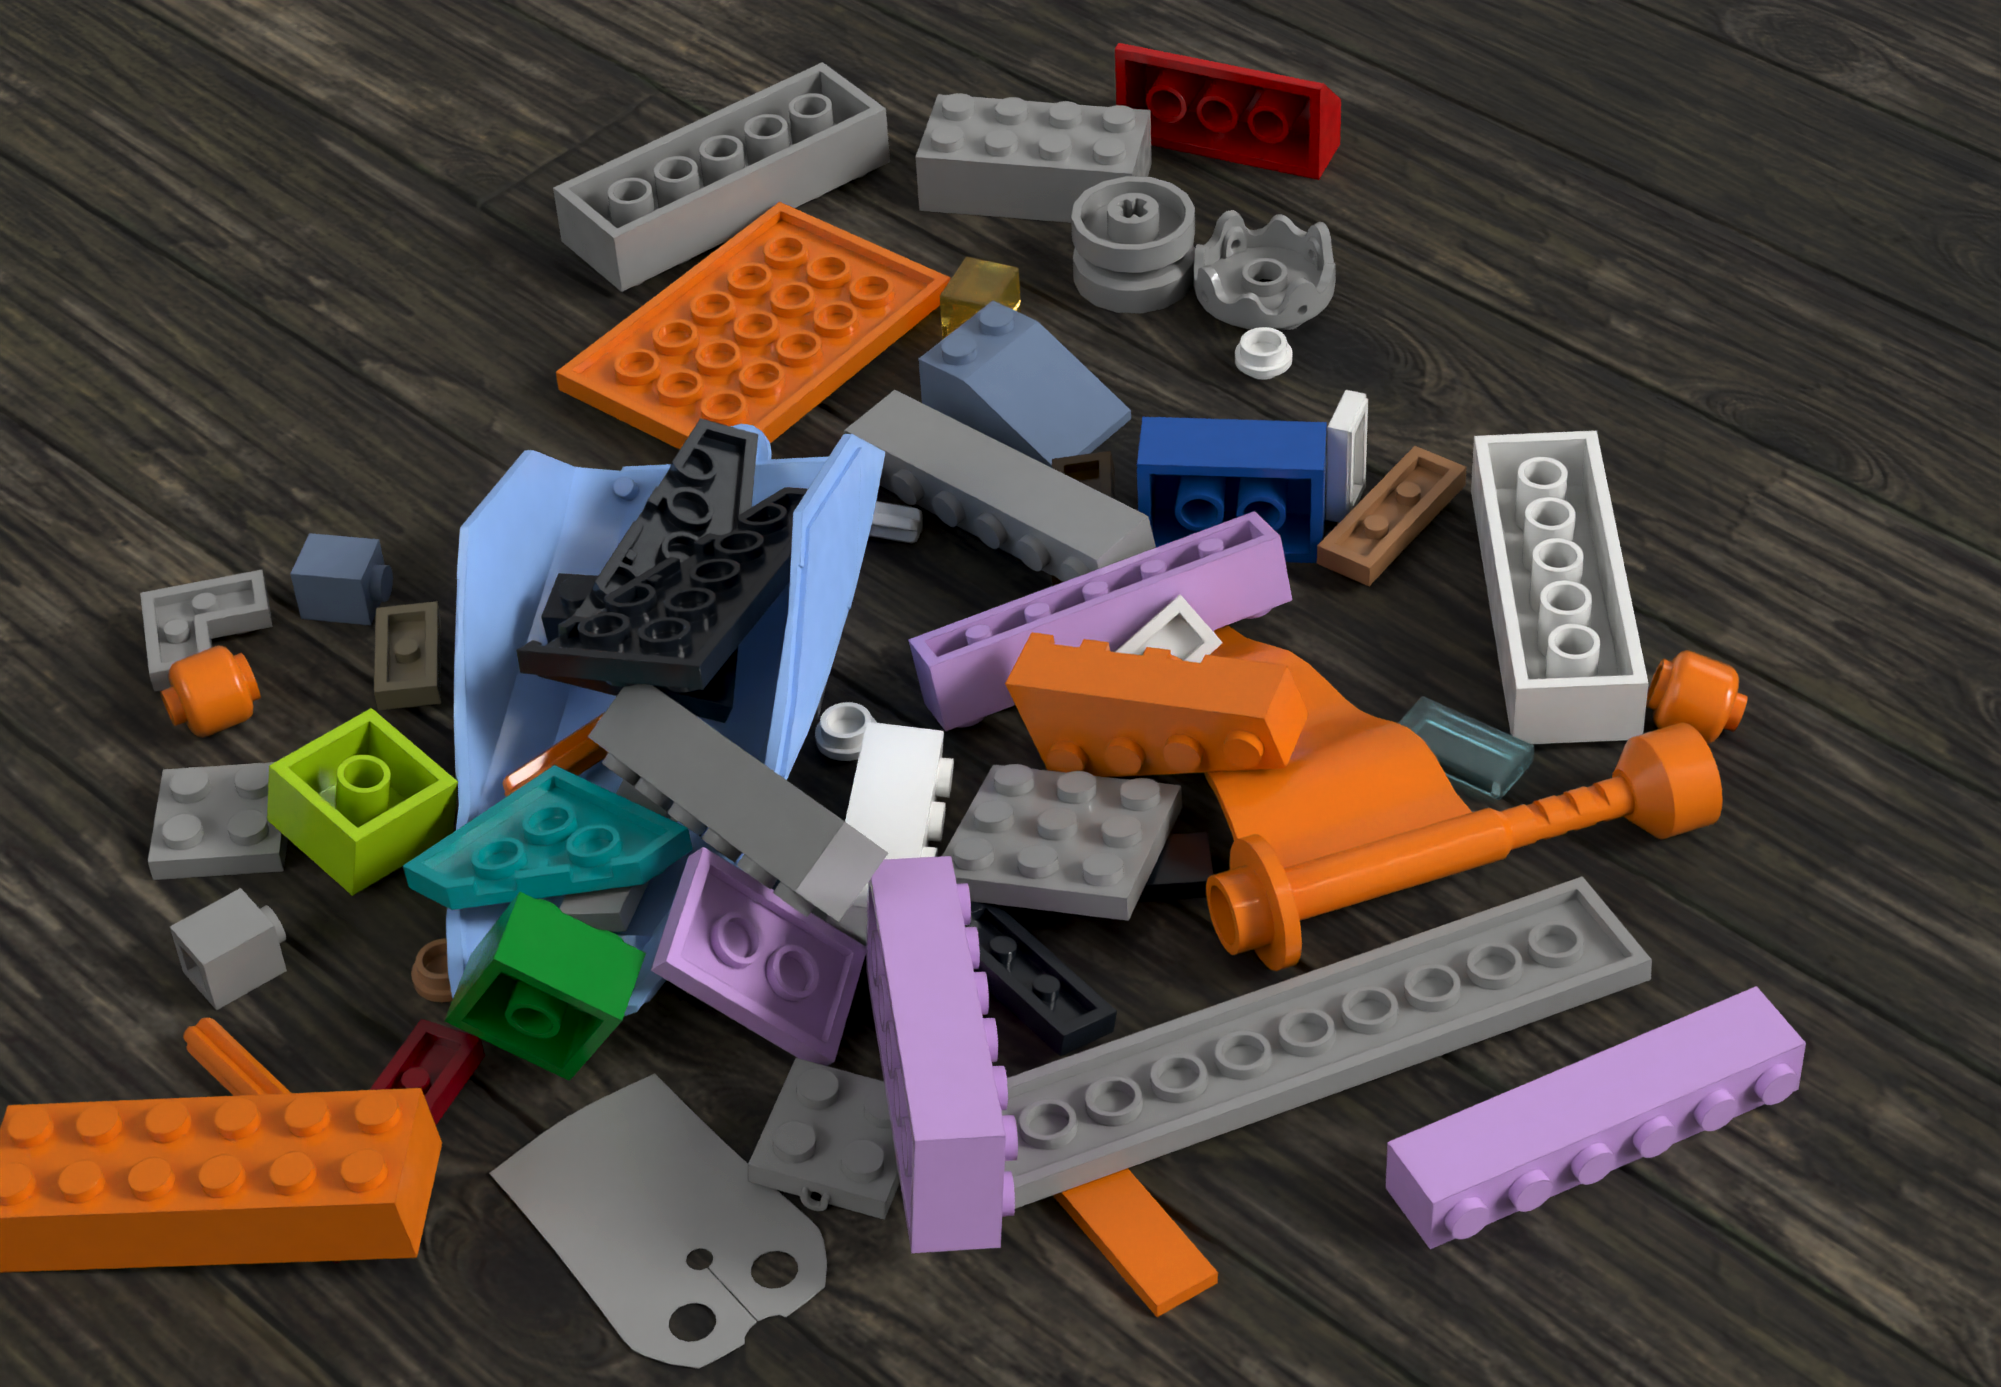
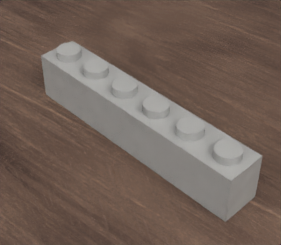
M897 390L892 391L845 429V434H854L885 451L880 486L897 494L905 503L909 505L916 504L937 515L945 524L951 527L958 526L979 537L987 546L993 549L1000 548L1021 559L1032 570H1042L1063 582L1156 548L1147 515Z
M635 684L623 687L588 735L591 740L609 752L602 761L603 765L633 785L636 790L667 811L674 801V804L667 813L697 835L701 836L705 829L709 827L701 838L733 862H736L741 853H743L744 855L737 866L767 888L771 889L777 880L781 881L773 893L806 917L809 916L816 906L840 922L888 855L887 851L653 685Z

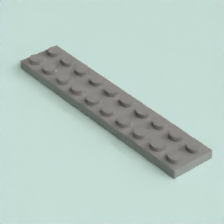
M1582 876L1008 1077L1007 1110H1001L1002 1116L1014 1115L1018 1156L1017 1160L1005 1161L1004 1171L1012 1172L1015 1209L1651 980L1652 959Z

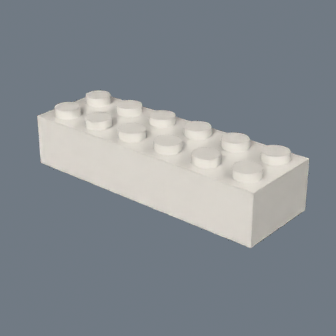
M1597 431L1474 436L1471 495L1512 745L1621 741L1643 734L1648 679Z

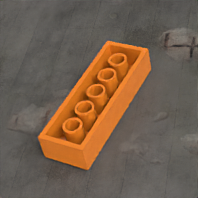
M421 1088L8 1105L0 1127V1273L417 1258L442 1141Z

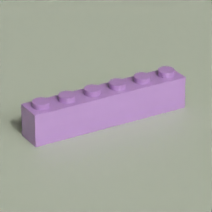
M1253 511L911 638L908 641L924 704L945 731L956 727L973 726L982 721L985 716L1014 706L1015 703L1005 682L1031 632L1053 635L1055 644L1080 647L1083 639L1109 642L1110 651L1115 652L1179 594L1213 632L1215 629L1242 619L1264 616L1272 608L1292 601L1281 537L1265 520Z
M1755 986L1389 1141L1387 1145L1386 1189L1430 1249L1453 1239L1469 1238L1492 1222L1518 1211L1527 1212L1536 1209L1552 1196L1580 1184L1589 1185L1596 1183L1614 1169L1642 1157L1651 1158L1658 1156L1674 1143L1704 1130L1715 1131L1729 1123L1732 1118L1764 1104L1774 1105L1785 1100L1794 1091L1799 1090L1806 1042L1760 989Z

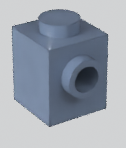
M309 533L290 573L301 619L371 625L376 615V608L380 606L381 602L388 601L393 586L392 569L389 565L384 564L379 539Z

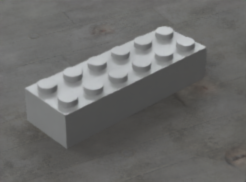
M823 62L553 187L561 241L621 292L638 286L676 265L683 264L691 258L727 242L778 202L796 208L889 163L886 108Z

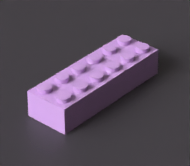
M951 856L884 859L868 881L866 972L911 1253L1001 1248L1002 1217L1014 1216L1015 1213L1013 1176L1011 1171H1004L1005 1161L1017 1160L1018 1156L1016 1120L1014 1115L1002 1116L1001 1110H1007L1008 1106L1006 1070L1004 1066H992V1062H997L998 1059L997 1026L995 1018H983V1015L988 1014L989 1009L986 972H974L973 970L979 969L980 963L977 927H965V925H970L971 921L968 883H956Z

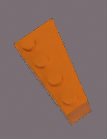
M1031 632L1005 682L1048 771L1065 773L1084 771L1093 776L1101 777L1286 768L1309 715L1288 665L1206 654L1201 663L1189 662L1171 655V650L1146 647L1143 655L1111 652L1109 642L1083 639L1080 647L1055 644L1053 635Z

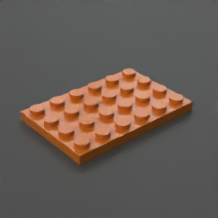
M778 202L557 370L558 390L677 449H681L700 418L727 426L738 424L753 425L761 430L769 442L772 443L952 296L951 277L782 202Z

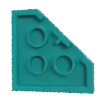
M554 765L403 865L409 888L451 910L512 902L519 892L538 899L643 885L653 877L662 874L667 867L692 851L693 847L689 830L686 826Z

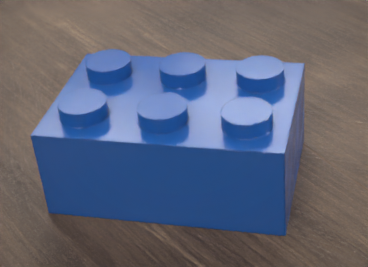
M1142 417L1137 459L1138 511L1149 517L1156 548L1255 511L1280 535L1285 562L1317 563V545L1324 538L1327 422Z

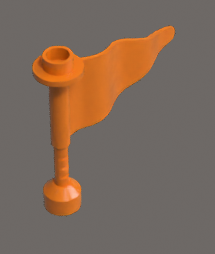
M1229 625L1214 631L1223 643L1210 655L1288 665L1309 714L1286 768L1204 772L1221 805L1234 839L1230 851V870L1209 876L1206 883L1207 903L1213 926L1220 942L1228 953L1236 955L1254 949L1261 961L1273 971L1286 969L1298 963L1302 948L1301 920L1504 860L1513 849L1536 843L1540 839L1546 840L1566 834L1570 830L1590 827L1600 821H1610L1624 816L1627 820L1658 839H1666L1712 825L1720 817L1723 796L1720 775L1715 759L1702 735L1693 726L1683 722L1629 738L1610 779L1596 782L1589 787L1583 786L1569 790L1559 796L1553 795L1533 801L1529 805L1522 804L1502 811L1485 808L1472 812L1455 792L1431 749L1411 729L1359 710L1347 701L1309 663L1291 651L1246 638Z

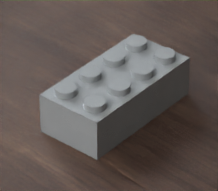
M963 93L951 95L938 94L915 157L919 211L1071 223L1073 204L1085 190L1110 179L1125 176L1148 177L1152 164L1151 110L1132 109L1123 105L1111 107L1078 105L1070 101L1049 103L1024 101L1016 97L995 99L971 97Z

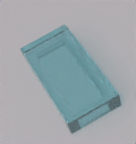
M1424 696L1398 722V724L1411 729L1425 741L1436 756L1447 777L1498 800L1502 799L1533 763L1534 745Z

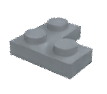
M263 570L140 593L148 668L154 692L171 687L168 672L173 663L212 648L211 639L233 634H245L250 631L273 627Z

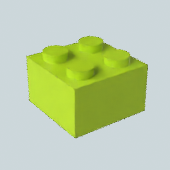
M370 708L269 765L267 821L353 896L402 867L454 832L458 781L375 710Z

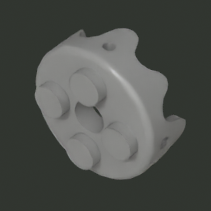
M1230 210L1219 217L1210 240L1204 245H1196L1194 254V288L1197 299L1203 308L1216 319L1232 326L1249 330L1259 327H1269L1276 330L1295 329L1323 311L1334 295L1336 264L1333 260L1330 232L1323 222L1311 225L1308 232H1305L1295 226L1288 217L1278 214L1273 216L1265 227L1251 230L1245 227L1243 218L1238 212ZM1262 279L1273 280L1270 282H1259Z

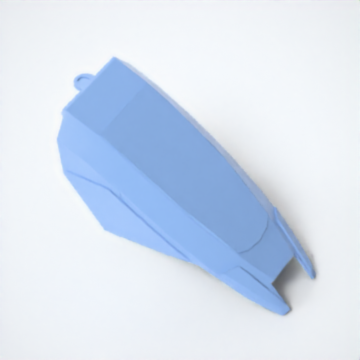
M738 424L731 427L758 434L752 507L784 487L806 488L808 490L793 512L790 582L739 644L733 708L726 723L702 717L698 718L787 780L813 721L832 668L848 611L851 609L873 521L885 451L854 434H843L828 457L771 459V446L765 434L753 425ZM524 450L460 527L454 654L455 776L458 781L459 801L456 830L506 798L502 782L507 775L606 712L616 698L614 695L538 677V675L520 673L516 650L532 640L541 642L542 646L548 644L541 616L558 573L599 576L632 523L637 520L643 511L648 498L665 477L671 464L625 466L621 471L574 467L534 450ZM602 761L579 775V777L615 794L623 781V778L603 765ZM709 827L705 829L701 836L688 828L693 850L667 867L662 874L650 879L625 932H613L622 938L625 943L646 953L624 1016L637 1012L644 1003L649 1002L666 981L663 977L652 972L651 968L688 856L705 847L739 868L737 864L743 857V853H741L736 862H733L701 839ZM566 895L538 899L549 901L560 908ZM511 902L455 910L447 908V962L452 999L471 953Z

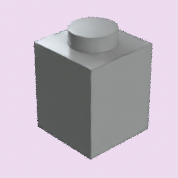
M241 888L170 926L183 973L215 1010L224 1007L287 971L280 948V943L286 940V934L280 920L269 906L265 905L259 909Z

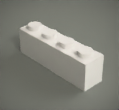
M866 722L845 822L887 851L888 855L885 859L937 857V848L928 847L929 841L941 842L946 803L937 802V796L949 798L954 759L942 757L944 731ZM868 883L840 922L827 915V923L866 946Z

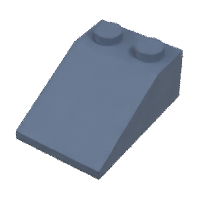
M994 300L919 358L923 404L1051 468L1052 459L1090 454L1131 420V410L1038 321Z

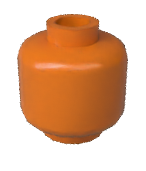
M214 646L173 663L168 672L171 687L160 691L162 701L173 725L177 726L186 722L190 731L201 738L211 736L247 721L253 714V702L261 698L256 679L243 653L233 656L223 646Z
M1685 650L1676 655L1672 661L1664 658L1661 660L1648 689L1646 707L1653 709V720L1659 729L1681 722L1688 723L1702 735L1707 744H1710L1719 737L1723 729L1731 732L1737 729L1748 697L1738 693L1739 676L1735 668L1698 653Z

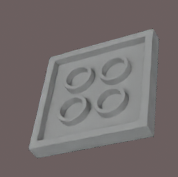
M1022 764L993 765L942 856H951L956 883H968L970 901L1129 921L1182 809L1181 785L1157 783L1148 778L1128 780L1093 776L1084 771L1065 773L1031 769Z

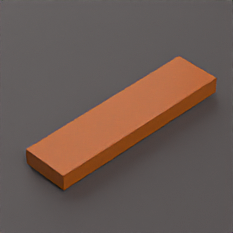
M1128 1168L1053 1195L1156 1317L1161 1316L1218 1283V1272Z

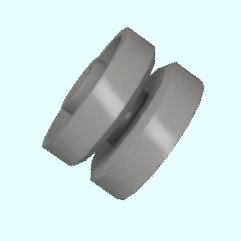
M1125 176L1102 181L1085 190L1074 202L1071 216L1072 242L1075 246L1073 278L1080 295L1097 307L1117 313H1146L1164 309L1183 299L1194 286L1195 247L1193 243L1195 235V207L1186 192L1170 182L1156 178Z

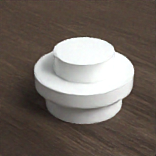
M1269 327L1254 328L1244 333L1241 337L1240 343L1235 349V364L1241 372L1253 378L1261 380L1271 379L1290 368L1292 364V348L1287 343L1285 335L1279 330Z
M852 702L835 704L826 709L821 716L815 730L816 745L822 754L831 759L839 761L859 759L866 722L877 723V721L871 716L868 709L860 704Z

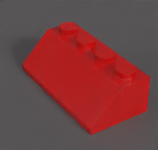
M1118 43L1115 47L1116 105L1128 106L1132 109L1151 110L1152 146L1319 180L1340 145L1341 99L1324 83Z

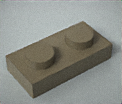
M438 601L376 608L374 695L378 710L441 704V616Z

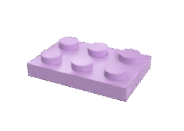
M700 848L688 856L651 971L795 1057L825 1066L835 1062L866 955V946L812 913L808 917L804 916L776 896L772 888H767L752 876L707 848Z

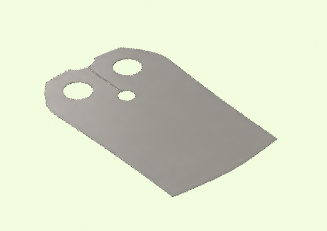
M656 1074L630 1084L567 1116L489 1173L562 1259L623 1341L633 1351L645 1357L670 1365L699 1369L744 1345L746 1334L757 1321L778 1315L787 1317L825 1288L827 1258L824 1239L820 1229L778 1190L748 1182V1163L708 1127ZM696 1249H706L713 1255L712 1264L708 1268L694 1270L687 1265L686 1259L688 1254ZM774 1251L788 1253L798 1264L796 1277L788 1285L770 1289L762 1287L754 1281L751 1275V1268L754 1261L761 1255ZM698 1303L706 1305L713 1311L716 1316V1325L713 1331L701 1340L690 1342L679 1340L672 1335L669 1329L671 1315L684 1305Z

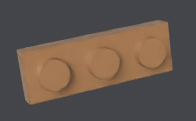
M1414 446L1317 545V564L1370 586L1466 485V467Z

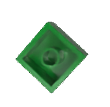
M519 892L471 953L444 1022L570 1081L622 1022L646 953L625 943L622 938L613 932L596 929L563 913L555 904L549 901L535 899Z

